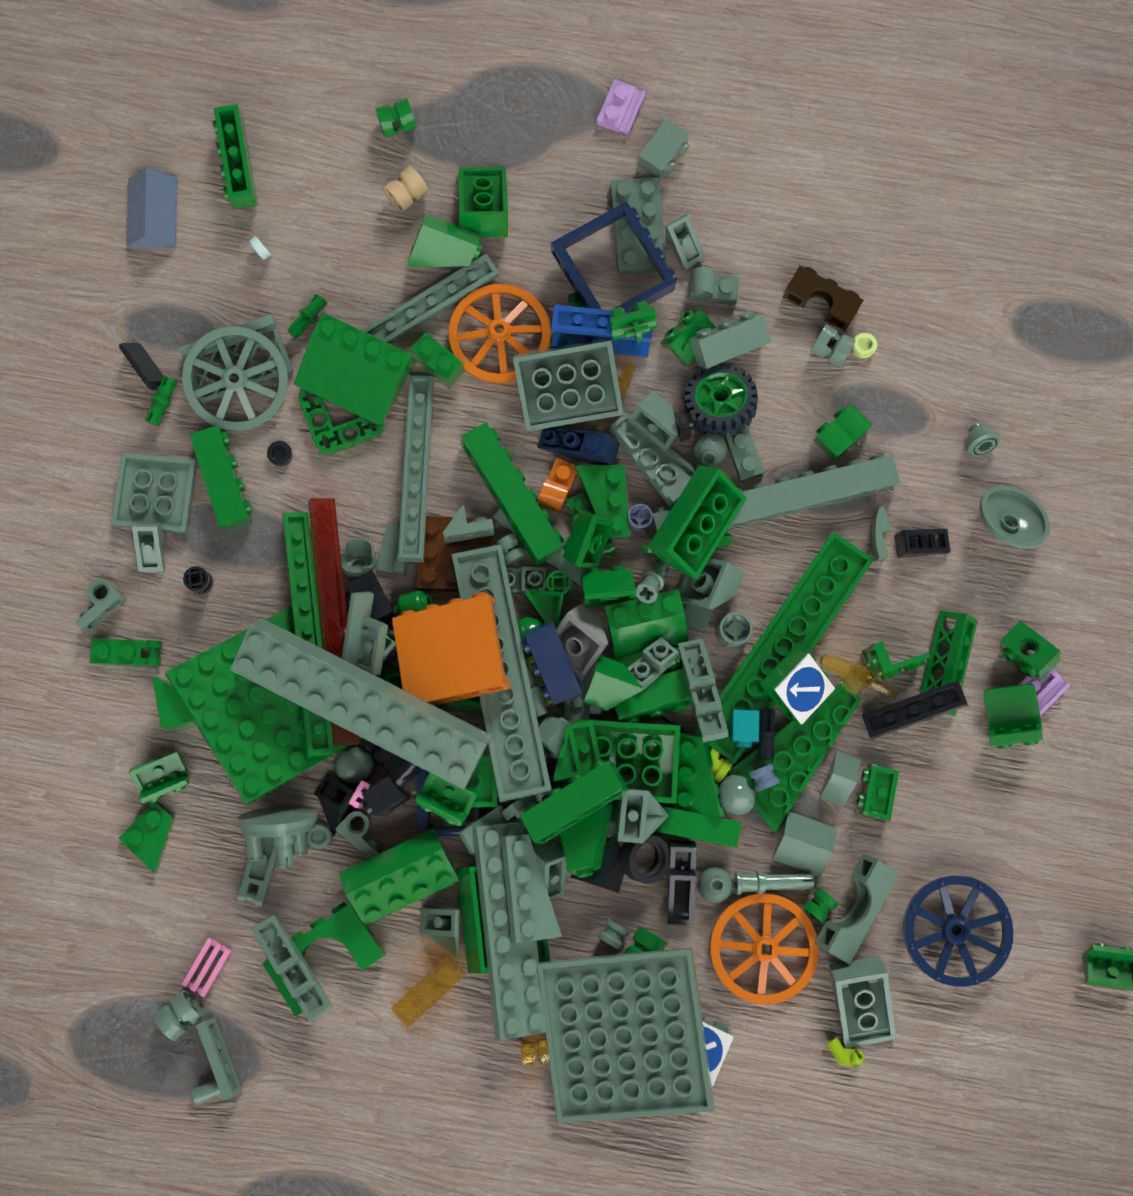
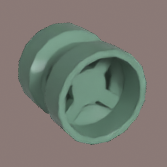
M515 533L503 537L494 544V546L502 545L506 567L518 563L527 556L524 548L518 545V538Z

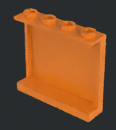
M485 592L473 594L470 599H452L446 605H428L422 611H404L400 613V616L392 618L403 690L433 706H438L511 689L510 678L505 676L494 615L493 604L497 603L496 599Z

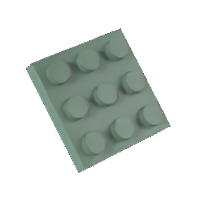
M122 452L111 525L114 527L132 528V525L158 524L165 532L188 534L198 462L195 459Z

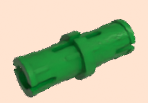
M163 375L156 394L152 395L151 400L153 401L144 421L152 425L155 424L158 427L160 426L166 408L171 405L169 401L178 381Z

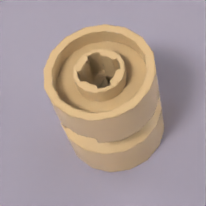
M408 166L398 174L399 180H391L383 187V191L388 199L402 213L413 204V198L418 200L429 191L425 181L411 166Z

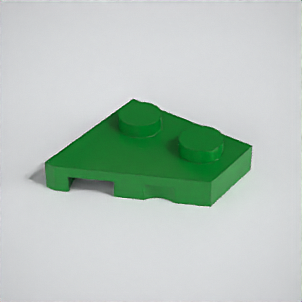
M592 720L567 725L554 774V782L573 778L579 774L585 775L592 771L591 767L601 761Z
M158 801L152 802L118 839L152 872H156L159 869L162 851L166 847L167 836L172 828L175 817Z

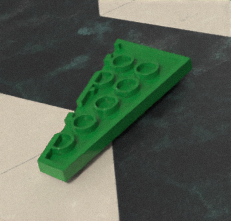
M847 680L836 686L802 725L792 721L777 733L774 743V759H758V747L727 773L729 776L738 775L745 777L750 789L755 790V781L750 778L749 772L773 764L774 776L779 779L780 783L758 792L755 791L754 805L755 810L773 833L777 832L796 799L804 790L827 751L833 745L838 734L862 700Z

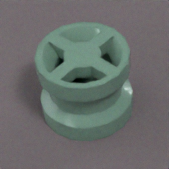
M608 919L605 930L600 932L598 938L620 950L622 940L629 935L630 931Z

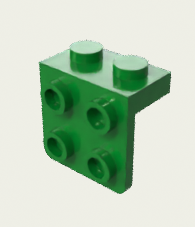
M883 641L872 644L862 650L864 654L862 655L864 667L870 670L872 678L880 676L881 680L902 673V668H904L905 672L926 665L925 660L931 657L928 652L892 665Z
M1033 684L994 688L984 691L983 697L990 729V747L997 746L999 749L1012 747V744L1015 743L1034 745L1039 743V740H1043L1041 715L1036 688Z

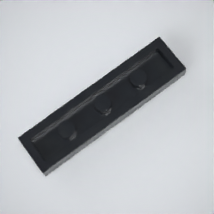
M957 680L862 714V718L869 738L872 740L969 705L961 683Z

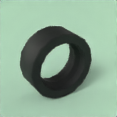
M650 835L644 844L625 842L620 852V866L627 877L645 884L656 883L664 877L670 865V850L667 843L661 837ZM650 843L655 850L654 863L647 872L640 873L635 864L636 854L642 845Z

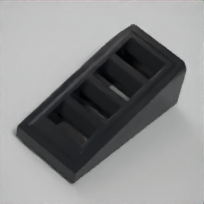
M947 529L902 530L895 534L898 558L951 553ZM927 536H928L929 548H927V544H926V537H927ZM935 536H938L940 548H936ZM917 537H918V545H919V548H917V546H916V539H915V538H917Z

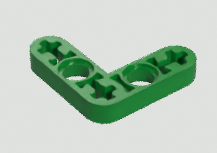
M303 389L300 391V405L315 445L322 454L332 455L378 438L383 434L384 424L382 427L377 425L376 431H372L371 428L363 430L365 435L362 436L358 425L361 424L364 429L370 426V421L361 417L333 427L323 399L318 396L315 397L313 401L317 409L312 410L310 403L305 401L308 399L307 395L311 393ZM316 415H323L325 417V423L321 427H316L312 424V420ZM355 429L357 431L355 439L350 441L344 439L343 434L345 430ZM336 433H338L339 438L342 441V444L340 445L338 441L335 440L337 439L335 436ZM324 438H328L330 441L335 440L330 443V448H326L324 445L321 446L324 443Z

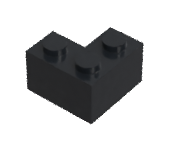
M373 571L346 584L349 591L345 592L349 603L352 593L369 591L374 594L370 618L382 623H390L392 618L396 617Z

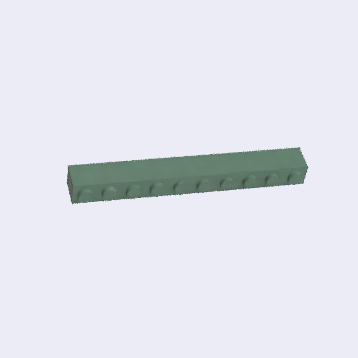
M878 454L870 457V461L862 463L860 460H853L846 463L845 467L837 468L836 465L822 469L821 473L813 474V471L798 475L799 478L790 480L789 477H784L776 480L775 484L766 486L765 483L753 485L751 490L742 492L747 499L727 530L895 489L900 484V479L893 455L885 457L884 454ZM670 506L655 510L656 513L653 514L652 518L655 534L669 514Z

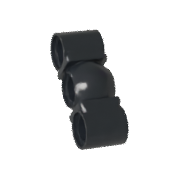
M364 738L360 739L362 744L401 788L421 771L417 765Z

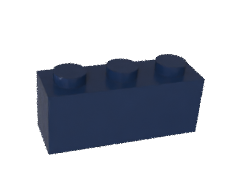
M550 620L524 631L525 638L521 642L526 654L532 653L535 662H532L531 666L535 676H541L545 684L540 687L545 700L551 699L553 705H556L582 694L553 622Z

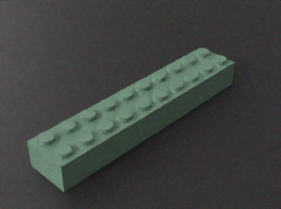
M259 618L249 625L230 669L463 790L471 780L492 735L263 618Z

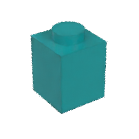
M731 711L730 742H736V747L751 748L752 743L759 742V711Z

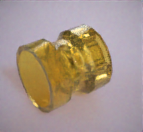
M546 1037L538 1038L536 1042H530L529 1040L520 1041L524 1068L532 1067L535 1063H540L541 1065L550 1064ZM535 1046H537L538 1058H536Z

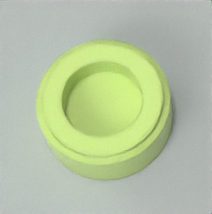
M866 332L858 334L854 338L856 341L852 347L853 353L859 358L872 356L877 348L875 337Z

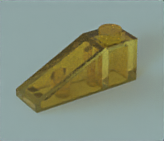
M448 954L391 1009L408 1028L463 978L466 973Z

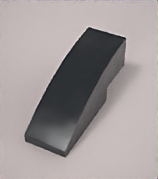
M670 840L667 924L693 925L696 886L695 841Z

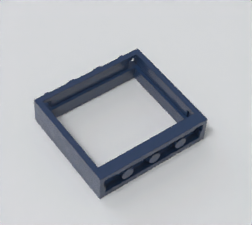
M627 201L551 242V253L584 308L602 309L566 249L623 217L663 281L615 308L621 307L624 308L625 312H634L633 306L636 303L646 301L649 305L675 291L677 276L674 270L666 266L664 263L665 257L659 247L655 248L650 231L647 227H642L637 210L634 207L631 208Z

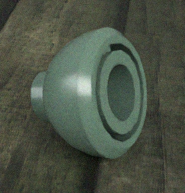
M977 423L968 430L970 434L967 437L966 446L970 455L983 456L997 448L1001 437L994 429Z
M705 434L694 442L693 454L699 464L706 467H714L725 459L727 445L720 436Z
M710 867L700 874L697 888L701 897L706 901L720 903L730 896L733 882L726 870L720 867Z

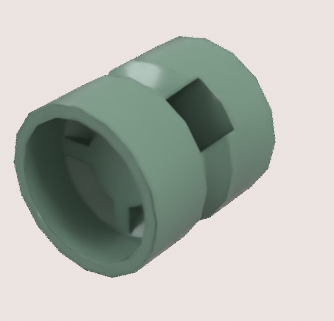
M826 324L810 352L821 358L827 356L828 362L841 368L856 340L845 334L839 336L838 330ZM829 341L836 343L833 350L826 346Z
M740 612L727 614L717 627L716 635L718 641L726 648L735 649L741 647L752 635V622L748 616Z
M182 990L171 1000V1006L165 1005L153 1015V1019L166 1037L176 1041L187 1031V1025L193 1026L204 1016V1011L191 994Z

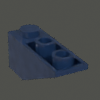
M550 427L542 430L537 448L590 464L614 465L620 444L607 433Z

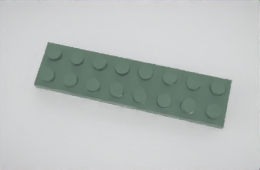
M523 821L472 827L496 1041H504L547 1032L546 1018L541 1000L537 964H539L537 940L511 943L501 837L524 835Z

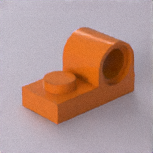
M556 458L549 477L542 486L538 505L558 513L562 512L577 475L574 469L576 465Z

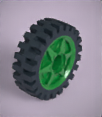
M721 363V368H717V365L711 367V370L702 368L701 374L697 371L694 374V378H690L688 381V386L685 389L686 414L690 410L694 411L697 420L693 425L697 430L701 428L702 433L707 434L710 431L711 434L717 435V433H721V437H726L727 432H730L732 436L737 433V429L741 432L745 429V425L749 426L752 418L756 415L758 405L756 384L752 381L749 373L745 375V370L742 368L737 371L736 366L731 364L728 369L727 364Z

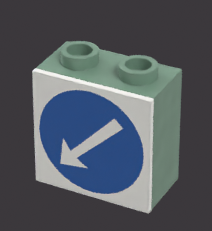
M702 1015L711 1084L713 1086L734 1036L728 1032V1026L717 1021L712 1025L704 1021L705 1016Z

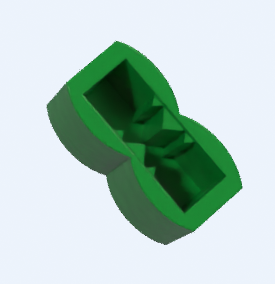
M853 404L848 408L845 406L841 407L833 415L835 418L830 424L825 422L815 431L818 435L814 441L833 461L838 459L873 426Z

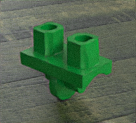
M641 301L633 306L634 312L627 314L624 308L612 309L610 324L613 340L625 337V339L634 337L636 343L642 342V334L649 333L650 330L657 328L654 306L649 307L646 301Z

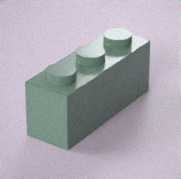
M753 310L746 311L739 315V319L734 321L732 319L724 320L718 323L719 327L712 330L705 328L696 332L697 336L689 340L697 366L708 369L771 343L764 314L754 313Z

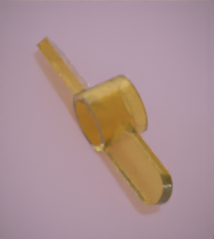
M824 654L820 658L821 667L840 676L843 687L853 695L860 693L868 686L893 698H896L899 694L890 686L875 680L871 670L862 663L852 665L832 654Z

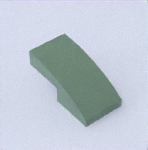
M884 506L879 507L874 512L871 524L870 540L874 563L883 561L889 556L883 535H886L891 530Z

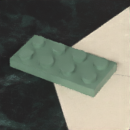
M659 178L611 180L613 208L627 201L631 208L634 207L640 216L639 222L643 228L647 227L650 231L652 243L655 248L659 247L665 257L664 263L667 266ZM623 217L614 222L619 275L657 272L625 218Z

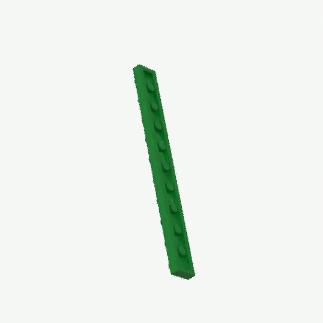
M308 512L283 513L282 523L294 635L323 649ZM302 707L307 757L333 755L334 746L331 721Z

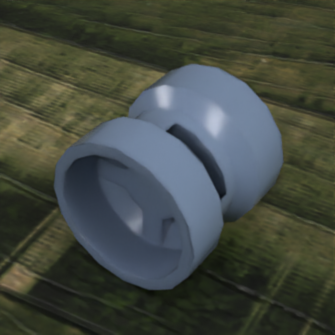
M636 504L629 510V528L633 532L643 533L649 529L653 514L647 505Z

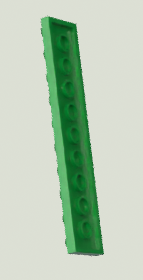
M835 532L830 534L719 695L722 713L728 729V737L708 741L711 749H715L721 756L729 759L733 764L737 762L745 748L736 747V742H730L731 711H759L760 728V710L763 708L773 709L775 703L760 683L793 648L803 652L805 650L810 653L812 652L874 561L872 557ZM699 726L693 734L701 735Z

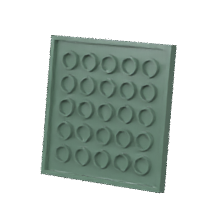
M692 947L548 961L537 964L541 1000L546 1018V1038L558 1123L714 1111L713 1091Z

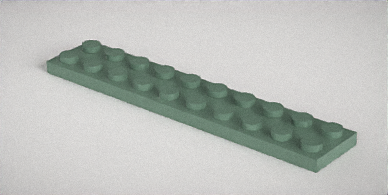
M502 545L452 554L460 599H470L473 594L485 592L495 598L497 602L493 604L504 673L505 676L510 678L511 689L479 697L486 733L492 735L489 741V748L499 800L503 802L551 792Z

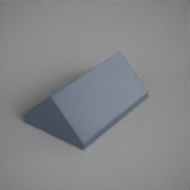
M144 168L128 178L127 247H176L177 178Z

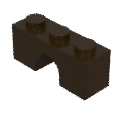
M799 265L782 297L802 309L812 298L819 297L824 299L829 305V312L824 321L844 332L848 329L864 301L856 292L845 290L839 287L834 280L825 279L817 275L814 269Z

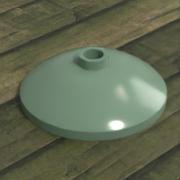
M996 486L989 489L981 498L979 505L981 518L991 534L1003 543L1017 548L1030 549L1041 545L1048 537L1050 532L1048 516L1042 506L1026 492L1010 486Z

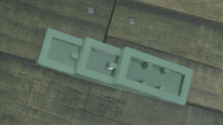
M703 638L678 643L691 701L703 742L728 737V729L722 713V704Z
M273 914L252 929L275 972L281 976L291 996L297 1000L309 1022H313L333 1008L316 976L276 915Z

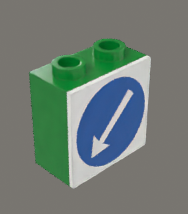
M794 648L760 683L787 719L801 725L835 689L828 680L829 676L817 665L815 657L806 650L803 652Z

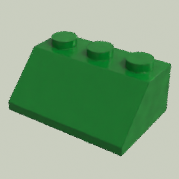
M679 589L658 594L656 601L653 603H644L639 599H633L604 607V615L615 659L643 652L644 649L660 637L665 639L671 646L688 641L685 612Z

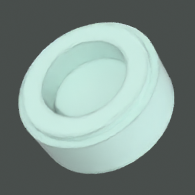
M256 236L249 240V244L263 260L271 256V253Z

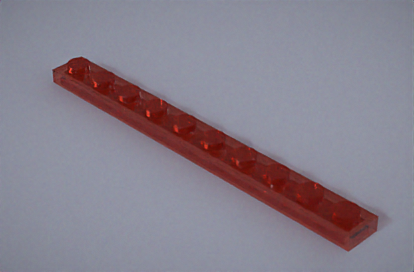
M310 498L308 506L323 650L342 659L347 626V611L335 498ZM331 722L333 746L358 745L360 743V736Z

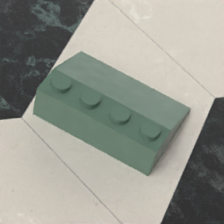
M612 338L524 353L513 357L526 432L624 415Z

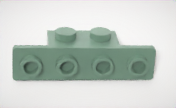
M372 592L352 593L342 659L373 675H380L388 625L370 618L374 597Z

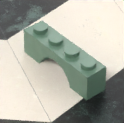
M863 853L851 875L856 885V900L853 908L840 920L826 921L814 944L850 965L878 912L881 910L886 897L893 888L899 873L880 860Z

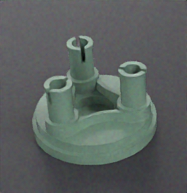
M280 806L252 810L238 817V826L241 828L243 838L246 839V861L258 862L264 859L262 838L265 837L272 839L277 847V867L286 868V865H288V868L293 867V855L303 856L308 854L306 832L315 827L317 811L307 807Z

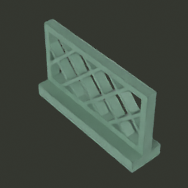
M271 314L237 326L252 329L262 335L274 333L276 338L275 346L277 348L279 346L287 372H294L275 319ZM222 337L227 351L232 354L230 357L232 363L235 356L240 357L241 354L237 353L242 343L247 341V337ZM197 341L178 348L184 362L189 351ZM215 341L208 344L197 357V359L205 360L211 365L226 369L225 366L214 362L219 352ZM254 343L255 347L250 358L247 359L248 362L244 370L249 369L251 363L257 366L260 365V363L253 360L258 348L268 351L260 343ZM270 354V356H269L267 362H268V361H271V360L273 359V357H272L271 354ZM193 369L192 382L195 390L202 388L205 380L212 383L217 381L207 377L209 371L205 370L204 374L201 375ZM269 369L268 371L272 373L265 375L267 371H264L259 378L252 379L248 377V380L261 384L279 377V373L274 369ZM196 376L201 377L200 383L198 382ZM218 389L213 395L205 398L204 396L199 397L201 405L223 398L226 390L219 392L220 389Z

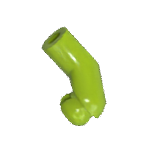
M833 1037L826 1042L829 1050L840 1065L857 1067L864 1062L865 1057L862 1051L843 1048L837 1037Z

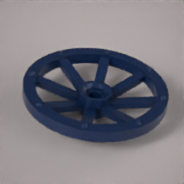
M956 875L937 878L921 887L912 897L906 908L903 919V938L907 952L915 965L925 975L937 982L955 987H968L985 982L1003 967L1011 952L1014 934L1010 912L999 894L982 881ZM964 885L971 887V892L959 914L955 917L947 886ZM936 890H939L947 920L920 907L922 902ZM981 892L991 901L997 913L972 921H965ZM916 914L942 927V930L915 940L914 921ZM1001 921L1002 938L1000 947L971 934L972 929ZM956 925L958 927V932L954 935L952 933V927ZM946 939L934 969L924 960L918 949ZM966 941L996 954L991 963L983 970L977 972L966 947ZM955 943L969 976L954 977L943 974Z

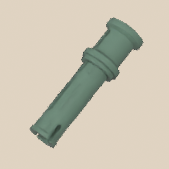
M659 558L655 561L651 571H647L644 574L642 583L636 588L637 598L644 603L656 601L658 591L665 584L664 576L668 572L670 565L664 563Z
M735 871L734 890L736 895H741V892H757V894L765 893V890H813L814 881H811V879L814 878L812 873L765 875L762 871H756V874H741L740 871Z

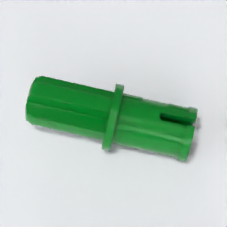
M315 294L304 309L299 310L300 314L288 328V333L296 339L299 338L310 323L314 324L316 322L315 318L328 304L327 301L320 295Z

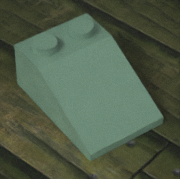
M881 956L853 960L850 965L845 962L829 965L845 1048L895 1040L896 1031L888 972Z

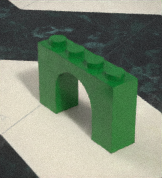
M342 902L331 910L333 915L325 920L322 916L309 925L311 930L303 935L300 931L291 937L303 957L308 947L315 940L320 938L336 939L345 945L361 971L386 955L369 926L363 924L351 903L346 905L345 902ZM267 959L262 965L295 1017L303 1012L297 1000L291 996L281 976L275 972L269 959Z

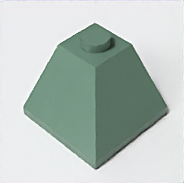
M710 558L697 580L683 573L677 589H679L682 603L712 610L736 596L745 573L727 561Z

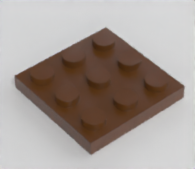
M426 516L424 562H418L417 590L459 592L452 554L494 546V535L446 544L443 532L454 517ZM466 517L467 523L472 522L475 518ZM487 518V519H492V521H493V527H495V519H494V518Z

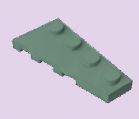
M625 411L624 415H621L611 425L609 431L671 507L681 495L696 469L670 447L666 451L629 421L631 415Z
M529 834L501 837L511 943L562 937Z

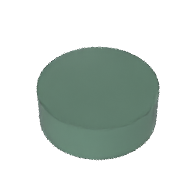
M316 824L312 830L306 833L307 844L315 850L327 848L333 839L331 829L323 824Z

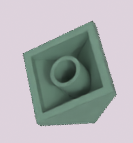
M789 811L785 817L772 860L821 877L834 852L837 828Z

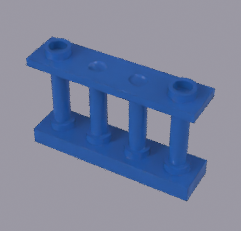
M554 304L552 348L612 338L615 354L648 358L653 329L649 333L642 334V342L636 343L634 337L627 339L622 337L613 340L610 324L611 310Z

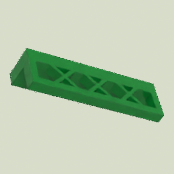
M939 612L930 650L931 657L928 659L920 694L957 680L960 681L963 687L978 620L967 613ZM946 618L956 619L955 627L947 633L944 628ZM947 641L950 645L949 652L941 656L939 653L940 645ZM942 665L944 674L936 681L933 677L934 670ZM957 710L946 713L945 715L956 717Z

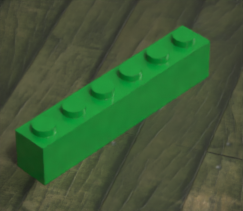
M487 422L461 435L460 445L497 505L501 508L535 566H538L562 552L563 537L558 530H553L550 525L551 519L545 509H540L537 504V495L533 489H528L524 482L526 480L522 471L519 468L515 469L511 462L513 458L507 448L503 449L500 445V437L495 428H490Z

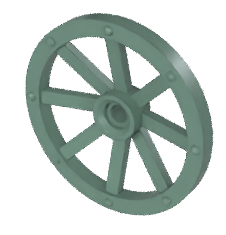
M230 326L207 333L193 345L185 359L182 381L189 404L203 420L213 426L218 425L221 429L242 431L264 424L277 413L287 393L288 372L281 353L267 337L249 328ZM243 336L248 338L236 366L232 363L222 337ZM213 341L217 344L226 366L225 370L197 359L201 351ZM255 341L263 345L274 359L243 370ZM197 366L221 376L222 380L194 391L192 383L193 367ZM275 367L278 368L279 386L277 392L248 380V377ZM233 374L239 376V381L236 383H232L230 380ZM226 387L215 417L201 405L197 398ZM245 387L274 399L269 408L258 417L255 416L244 391ZM234 391L238 394L249 419L248 421L229 422L223 420Z

